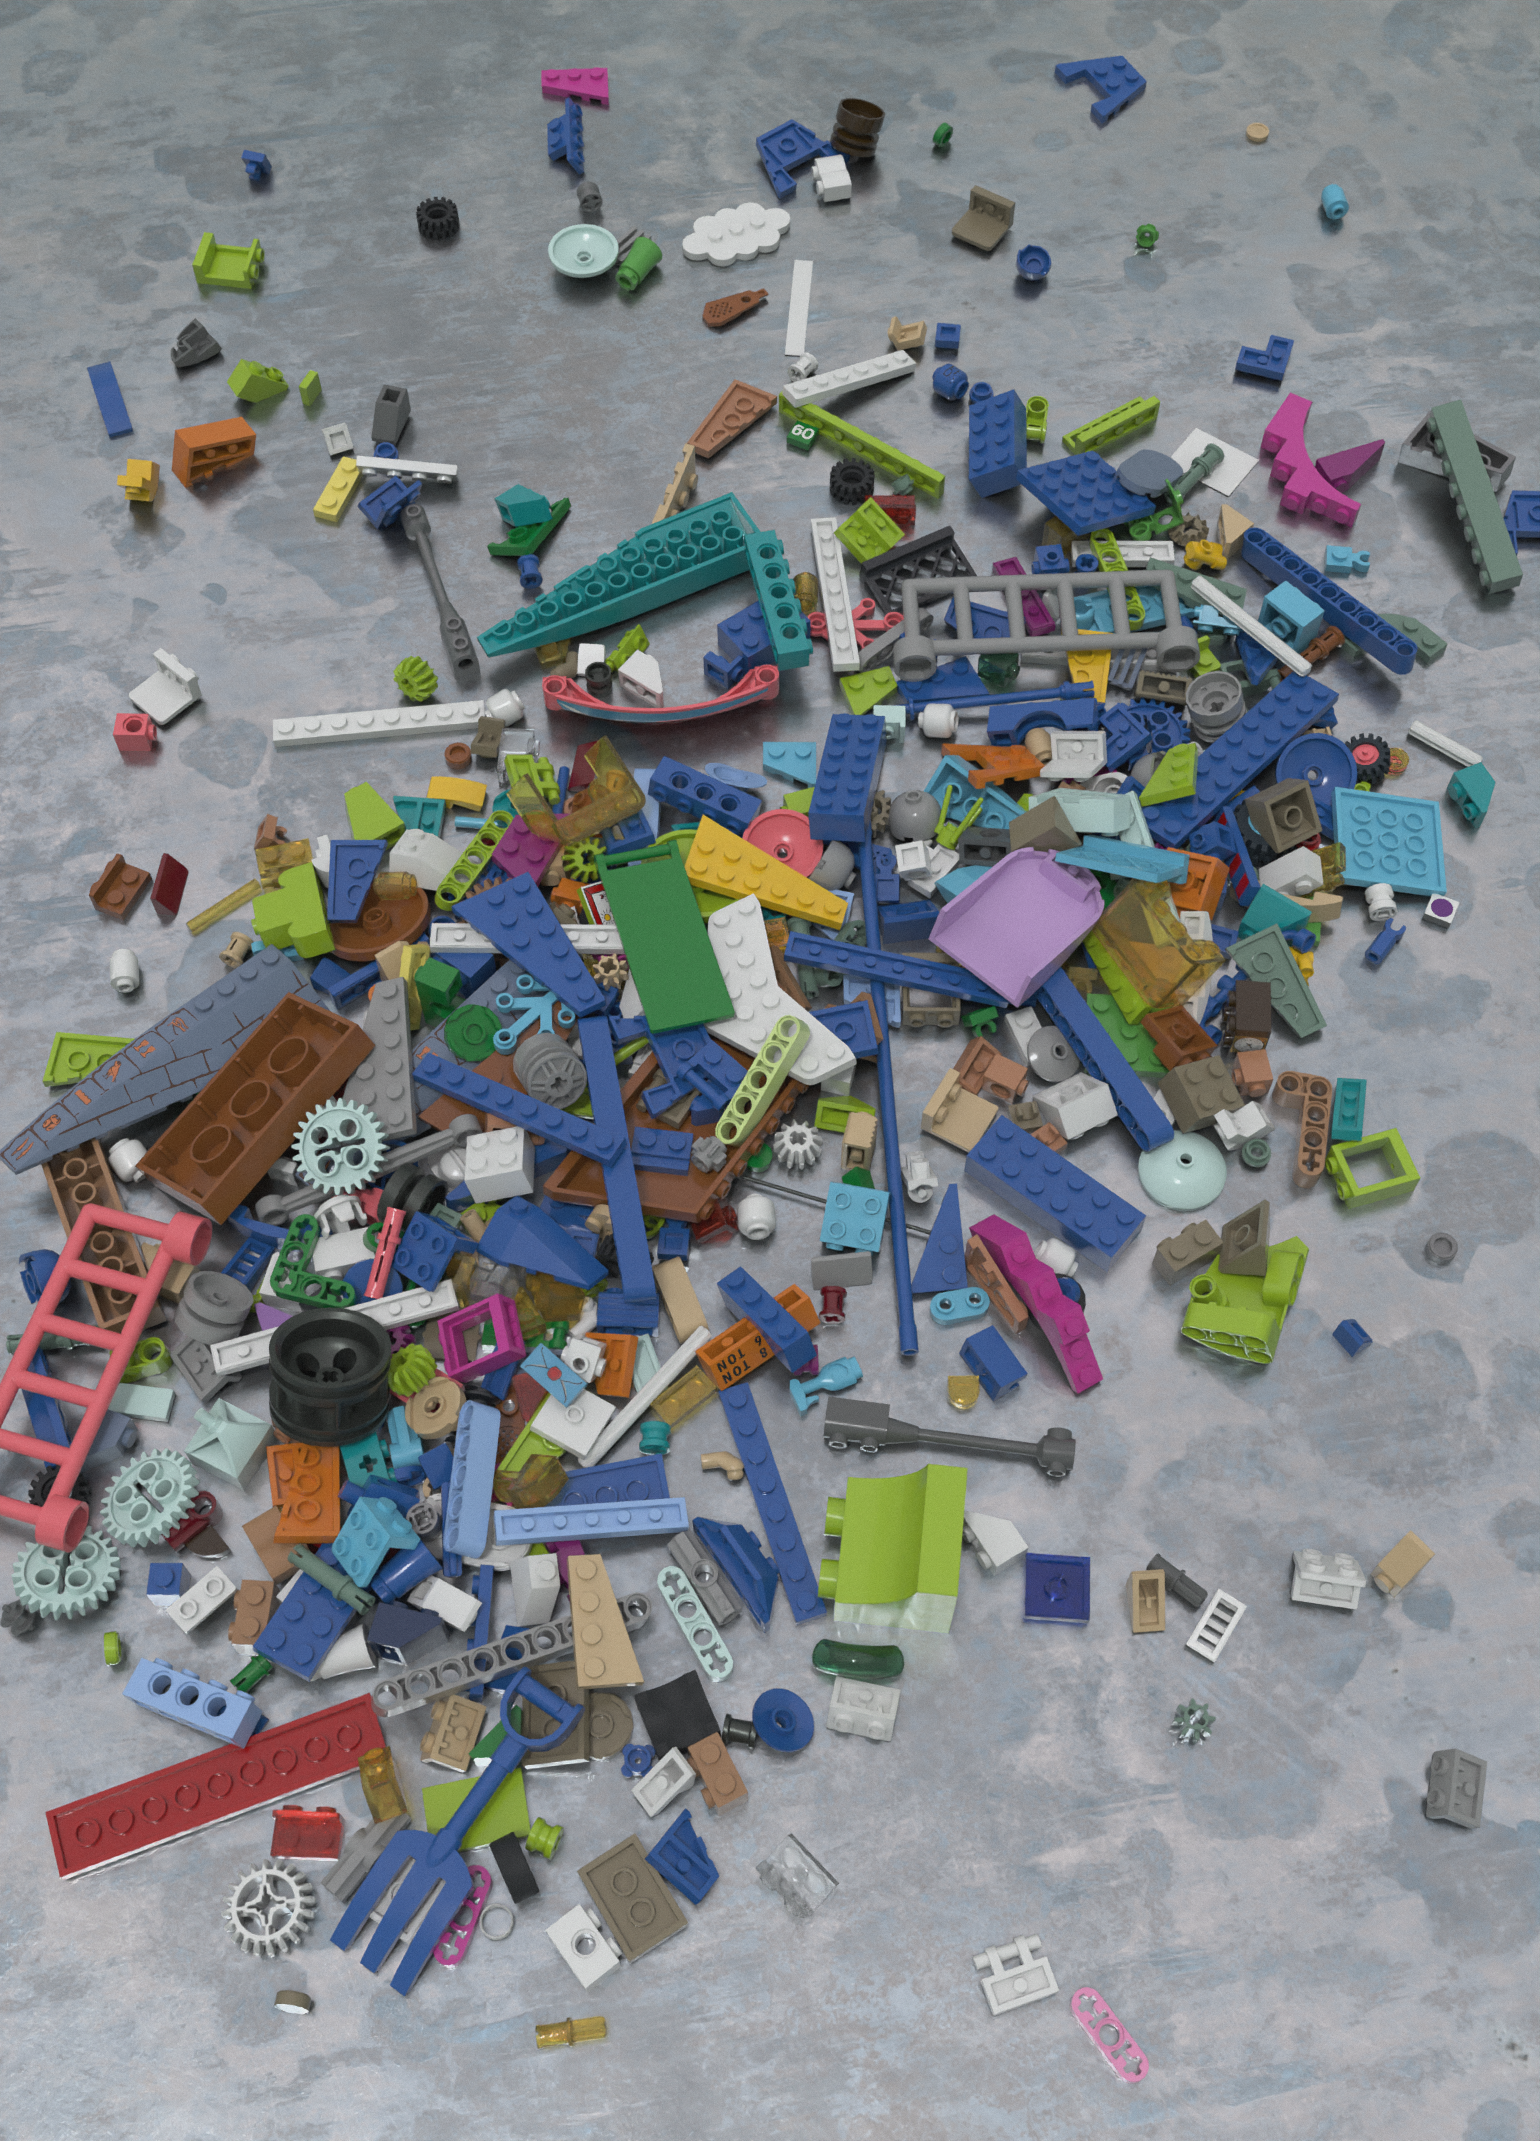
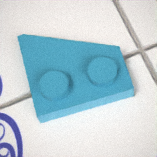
M763 742V770L772 774H779L791 782H794L796 779L808 784V788H815L816 742Z

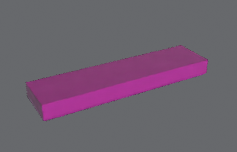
M1017 557L994 562L992 565V570L996 576L1027 575ZM1022 590L1023 615L1026 619L1025 627L1030 636H1039L1055 631L1056 624L1037 591Z

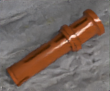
M1329 626L1322 636L1313 638L1309 643V647L1299 655L1311 664L1317 660L1326 659L1329 656V652L1334 648L1344 645V635L1337 627ZM1287 665L1278 670L1281 676L1280 682L1293 672Z

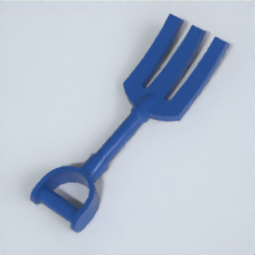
M526 1666L516 1674L501 1699L500 1718L507 1734L490 1757V1764L444 1828H440L436 1835L419 1830L397 1831L370 1870L330 1938V1941L343 1951L350 1948L374 1908L410 1857L416 1859L385 1912L360 1961L363 1966L375 1973L381 1969L400 1936L439 1880L442 1878L446 1881L390 1983V1986L403 1996L411 1991L438 1942L474 1888L470 1871L461 1855L457 1852L462 1845L463 1837L507 1774H511L527 1750L530 1752H546L560 1746L570 1736L585 1712L583 1705L578 1703L574 1707L532 1678V1670ZM521 1695L562 1725L547 1737L528 1739L519 1735L513 1729L511 1724V1708L517 1696Z

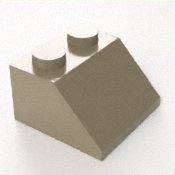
M1287 778L1245 799L1252 825L1276 853H1280L1322 832L1308 780Z

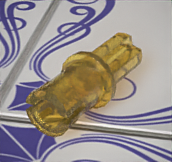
M598 2016L572 2020L571 2017H567L565 2022L536 2025L535 2032L538 2033L536 2035L537 2047L542 2049L563 2044H569V2047H574L576 2042L605 2038L607 2034L605 2018Z

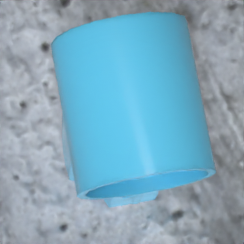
M405 1406L395 1407L387 1415L392 1444H389L393 1467L397 1469L406 1466H421L418 1457L424 1454L421 1437L407 1424Z

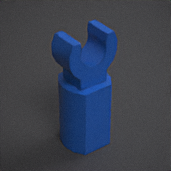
M1392 918L1385 922L1383 931L1378 934L1365 951L1366 959L1376 965L1384 960L1396 944V941L1400 940L1405 933L1406 926L1404 925L1398 931L1391 928L1394 920Z

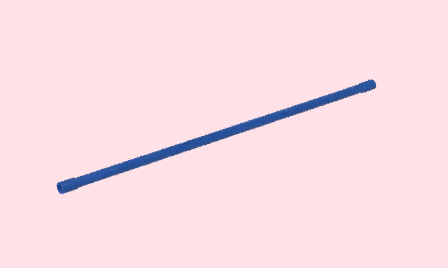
M870 817L865 842H858L867 948L881 950ZM870 979L871 996L883 1035V1040L877 1045L879 1054H876L887 1185L888 1192H891L889 1208L900 1323L898 1328L900 1353L905 1356H911L919 1353L917 1327L914 1320L884 982Z

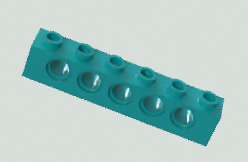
M775 530L744 535L745 555L778 671L809 666V655L813 654V645L811 639H806L805 636L807 634V625L805 618L801 619L799 615L801 614L799 598H794L796 593L793 578L789 579L788 577L790 574L788 560L782 557L784 555L783 542L781 539L777 540Z

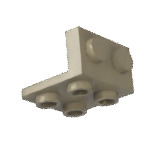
M975 185L970 192L969 210L952 228V235L986 251L992 250L1013 225L1015 202Z

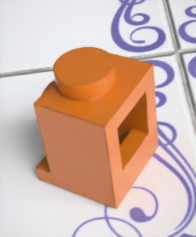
M562 877L559 886L554 887L552 890L551 903L553 901L559 905L565 903L570 908L575 906L577 914L580 916L583 906L576 890L590 884Z

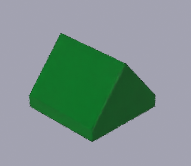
M858 1166L841 1178L842 1183L875 1189L870 1171Z

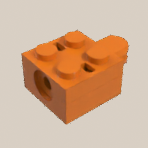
M1168 847V851L1190 855L1186 883L1177 884L1167 881L1179 918L1181 911H1206L1209 913L1210 920L1212 921L1230 868L1219 858Z

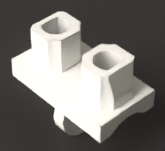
M923 1151L905 1153L906 1167H901V1175L907 1186L908 1195L917 1203L926 1202L933 1194V1187L938 1186L937 1176L930 1167L928 1159L924 1158Z

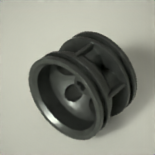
M344 1308L308 1310L283 1322L275 1330L269 1343V1369L273 1377L269 1388V1412L276 1427L291 1439L320 1447L352 1444L377 1431L386 1420L390 1402L388 1373L391 1365V1341L384 1327L368 1315ZM316 1372V1377L311 1378L305 1374Z

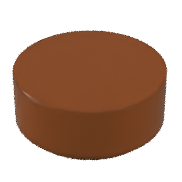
M453 743L445 750V760L450 768L459 770L470 765L472 754L469 746L466 744Z

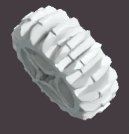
M264 1859L262 1870H259L252 1863L249 1865L251 1872L249 1876L242 1871L238 1872L237 1876L242 1881L239 1886L235 1883L229 1884L228 1888L234 1892V1895L224 1896L223 1902L231 1906V1908L223 1910L221 1916L225 1919H231L224 1925V1929L227 1932L235 1931L230 1940L234 1944L242 1941L241 1950L244 1952H248L253 1947V1954L260 1957L266 1946L267 1954L273 1957L276 1954V1945H279L284 1953L288 1952L289 1946L287 1941L291 1939L295 1944H299L301 1940L296 1935L297 1931L300 1929L307 1933L310 1930V1927L303 1921L304 1918L314 1919L315 1917L313 1911L306 1909V1907L316 1904L314 1897L306 1896L314 1888L311 1883L303 1884L307 1878L303 1871L295 1875L297 1867L294 1864L290 1863L284 1869V1862L281 1859H277L272 1869L270 1861ZM273 1880L289 1884L293 1889L295 1898L288 1899L286 1896H277L276 1889L273 1887ZM260 1885L258 1896L253 1901L245 1902L253 1889ZM271 1900L276 1907L270 1908V1914L267 1915L262 1908L268 1907V1901ZM294 1909V1912L289 1922L282 1929L277 1931L279 1920L281 1919V1917L285 1914L292 1913V1910ZM250 1916L252 1919H261L265 1935H256L249 1932L243 1917Z

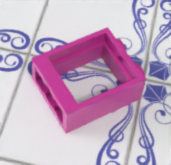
M497 1293L437 1321L439 1327L438 1338L443 1347L445 1357L444 1368L448 1377L467 1383L526 1357L515 1300ZM492 1318L498 1351L468 1363L462 1331Z

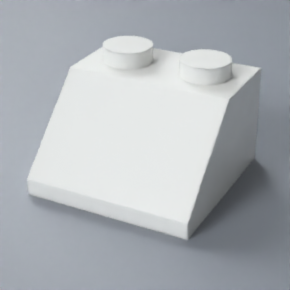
M1082 1072L1032 1096L1033 1100L1037 1101L1038 1108L1046 1120L1055 1126L1062 1137L1068 1140L1083 1136L1085 1131L1093 1127L1104 1126L1109 1122V1119L1118 1115L1108 1084Z

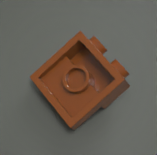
M1183 1005L1146 1014L1140 1022L1146 1028L1149 1035L1158 1042L1152 1051L1169 1071L1174 1067L1210 1058L1217 1047V1044Z

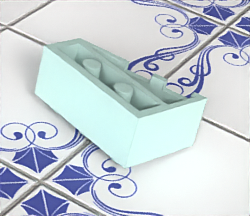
M1058 788L1029 797V810L1055 796L1074 831L1079 833L1101 832L1103 836H1117L1119 831L1130 828V795Z

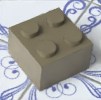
M1220 1055L1174 1067L1158 1082L1183 1134L1217 1124L1218 1122L1214 1115L1223 1109L1234 1113L1245 1106Z

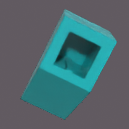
M517 484L494 498L502 520L515 527L553 519L549 510L551 506L548 499L544 495H540L522 485Z
M1482 762L1454 772L1447 787L1450 797L1458 803L1465 818L1470 820L1475 829L1479 828L1484 820L1496 783Z

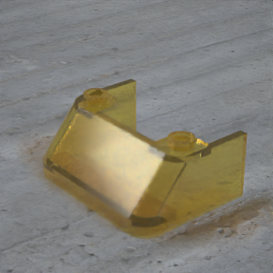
M606 735L584 755L598 777L588 786V795L593 803L558 820L528 773L523 775L506 793L533 834L565 846H574L635 815L644 807L646 798L643 791Z

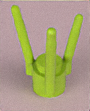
M948 785L939 821L934 832L938 833L936 838L938 843L951 850H955L958 845V838L968 826L971 827L982 812L980 805L983 802V798L980 797L959 827L951 822L944 826L953 789L952 785Z

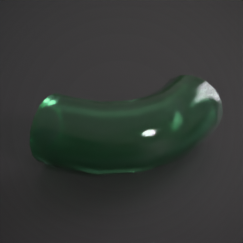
M822 1639L816 1644L812 1654L813 1665L818 1671L838 1676L888 1679L900 1676L904 1668L902 1651L895 1645H856Z

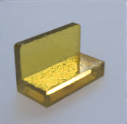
M454 1252L445 1271L447 1277L453 1279V1285L460 1306L466 1308L474 1304L483 1282L476 1259Z

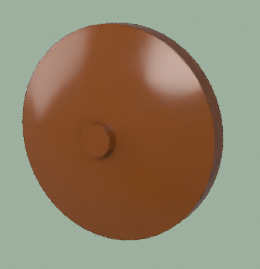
M389 878L375 879L357 923H330L335 950L330 952L346 960L371 961L376 960L375 954L398 941H407L411 945L425 931L430 921L431 907L426 893L422 888L389 883Z

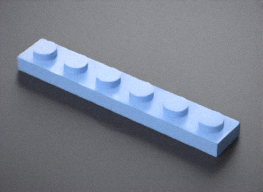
M685 1497L495 1510L493 1515L496 1546L679 1533L688 1531L689 1528Z

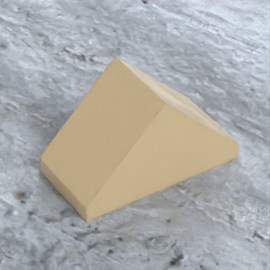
M1221 504L1217 522L1220 544L1223 547L1222 556L1228 560L1242 548L1244 533L1247 529L1253 528L1254 523L1227 504Z
M1164 1570L1132 1571L1125 1587L1133 1633L1165 1630Z

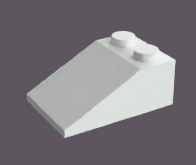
M420 829L406 830L390 852L389 883L437 891L440 883L463 853L434 834L425 833ZM468 857V860H469L471 863H473V864H479L478 862H476V861H474L473 859H471L470 857ZM463 874L454 876L459 882L465 883L469 881L468 877Z

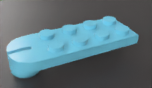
M1135 586L1145 610V619L1140 629L1130 630V632L1165 625L1161 591L1151 586ZM1107 589L1074 597L1077 629L1114 633L1110 595ZM1126 595V601L1131 600V597ZM1178 597L1181 616L1186 615L1189 619L1194 618L1195 607L1193 609L1185 605L1182 598ZM1128 614L1129 620L1136 621L1140 619L1136 614Z

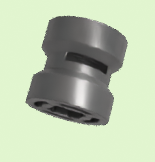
M421 1502L409 1509L406 1520L412 1524V1529L422 1542H431L442 1533V1518L432 1505Z

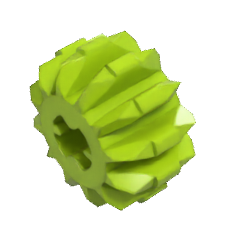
M419 656L405 658L393 671L395 675L393 680L399 685L397 689L402 690L404 697L409 696L413 702L416 700L420 702L426 700L438 687L436 682L438 677L433 673L434 668H430L428 661L423 662Z
M584 835L582 840L578 837L573 838V846L565 845L564 849L570 855L561 856V860L569 861V865L563 868L564 871L574 870L571 874V879L575 880L579 875L582 883L588 882L589 877L593 881L598 879L594 855L601 854L607 850L605 846L597 848L600 841L598 838H595L590 843L589 835ZM587 853V860L590 863L583 864V858L581 857V855Z
M411 1343L405 1349L400 1347L399 1352L396 1354H391L388 1386L399 1396L405 1395L409 1397L414 1391L419 1393L421 1388L428 1386V1381L436 1376L434 1371L438 1366L435 1363V1359L427 1348H424L421 1344L414 1345Z

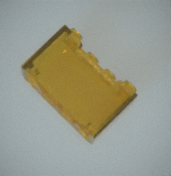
M1132 878L1102 912L1092 931L1148 1005L1158 1009L1184 1005L1226 960L1221 955L1220 948L1213 941H1193L1188 935L1186 927L1172 914L1170 906L1165 902L1172 894L1171 885L1167 880L1154 883Z

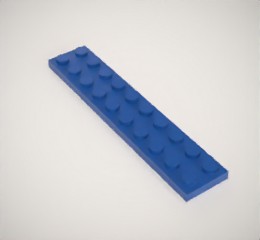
M1295 671L1290 673L1198 756L1196 794L1142 807L1152 839L1167 848L1178 849L1189 839L1191 833L1203 826L1222 806L1226 805L1277 758L1290 742L1302 735L1338 701L1339 693L1307 675L1301 677Z

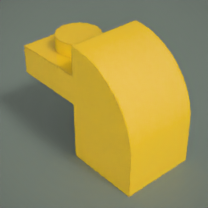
M127 459L126 476L118 475L117 485L125 489V499L153 501L159 483L160 465L153 461Z

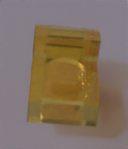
M531 1454L519 1472L495 1470L493 1489L500 1501L512 1502L516 1509L538 1508L550 1503L559 1494L569 1478L557 1456Z

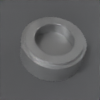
M1440 1232L1433 1234L1429 1238L1425 1250L1427 1256L1432 1261L1438 1264H1446L1454 1259L1458 1251V1244L1451 1235Z

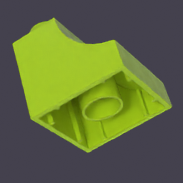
M927 1464L917 1472L897 1477H848L846 1498L828 1497L824 1535L842 1538L839 1560L824 1558L821 1560L818 1598L835 1600L833 1621L949 1634L958 1597L968 1468Z

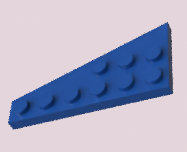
M529 872L451 906L456 916L466 920L473 930L477 933L480 932L489 939L496 949L519 968L529 972L536 982L541 986H546L555 994L559 1001L580 1018L606 1006L604 996Z

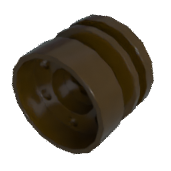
M842 99L839 102L836 114L837 123L833 126V133L830 138L831 145L839 151L852 156L870 157L874 155L877 149L876 144L879 141L878 132L881 131L885 118L884 110L878 105L863 99Z

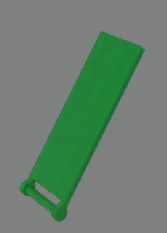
M670 840L664 845L605 856L603 853L595 854L594 864L602 882L650 1033L655 1034L734 1017L735 1011L684 868L677 841ZM669 855V857L671 858L661 861L607 870V866L618 865Z

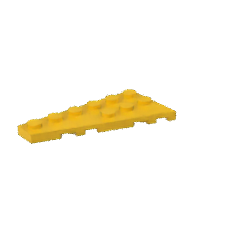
M702 815L684 866L690 885L739 900L754 893L762 907L837 930L841 929L848 902L705 815Z

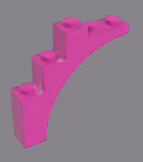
M1289 393L1266 427L1261 443V448L1277 454L1274 458L1270 476L1287 483L1283 490L1280 505L1300 514H1303L1307 508L1352 528L1357 520L1361 504L1336 490L1314 467L1306 451L1303 437V427L1308 420L1312 401Z
M995 1214L969 1227L972 1237L976 1234L979 1236L1000 1272L1019 1293L1035 1316L1051 1343L1072 1390L1080 1393L1103 1380L1086 1334L1090 1330L1081 1305L1062 1294L1053 1268L1036 1259L1027 1233Z

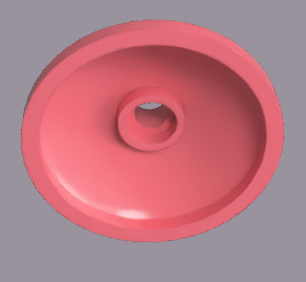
M776 809L759 815L750 823L742 839L807 878L811 876L823 855V840L810 839L809 818L794 810ZM784 852L787 856L780 858L778 854Z

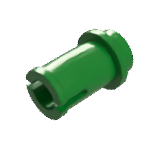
M259 1654L256 1657L253 1655L251 1657L252 1661L234 1678L230 1679L232 1685L238 1687L237 1690L246 1693L264 1675H270L269 1671L273 1666L265 1657Z

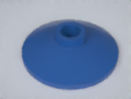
M781 1688L770 1689L762 1693L753 1706L752 1719L755 1730L760 1738L773 1749L781 1752H795L806 1746L812 1738L814 1732L812 1713L804 1700L797 1694Z

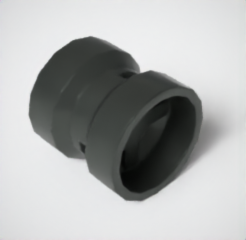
M593 662L585 669L588 694L595 698L607 697L611 694L613 688L610 667L603 662Z

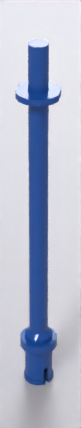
M1064 681L1058 688L914 703L913 698L908 697V704L891 706H905V715L909 714L910 721L915 719V714L924 712L926 705L930 703L951 704L953 709L1055 698H1060L1061 700L1094 698L1093 690L1083 691V689L1094 688L1093 681L1080 683Z

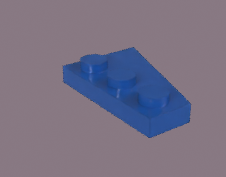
M966 656L937 666L935 673L923 681H896L897 692L905 704H908V697H912L914 703L989 695V692Z

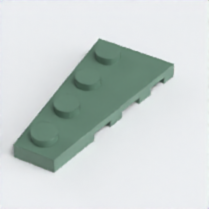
M1149 558L1146 570L1168 569L1173 571L1178 597L1182 598L1185 605L1193 609L1195 606L1201 607V604L1213 606L1191 588L1192 581L1198 576H1202L1243 609L1247 589L1164 561ZM1159 585V586H1151V587H1153V588H1155V589L1161 591L1160 585ZM1219 611L1218 617H1223L1224 614Z
M1278 924L1224 949L1251 981L1271 982V1005L1299 1039L1327 1026Z

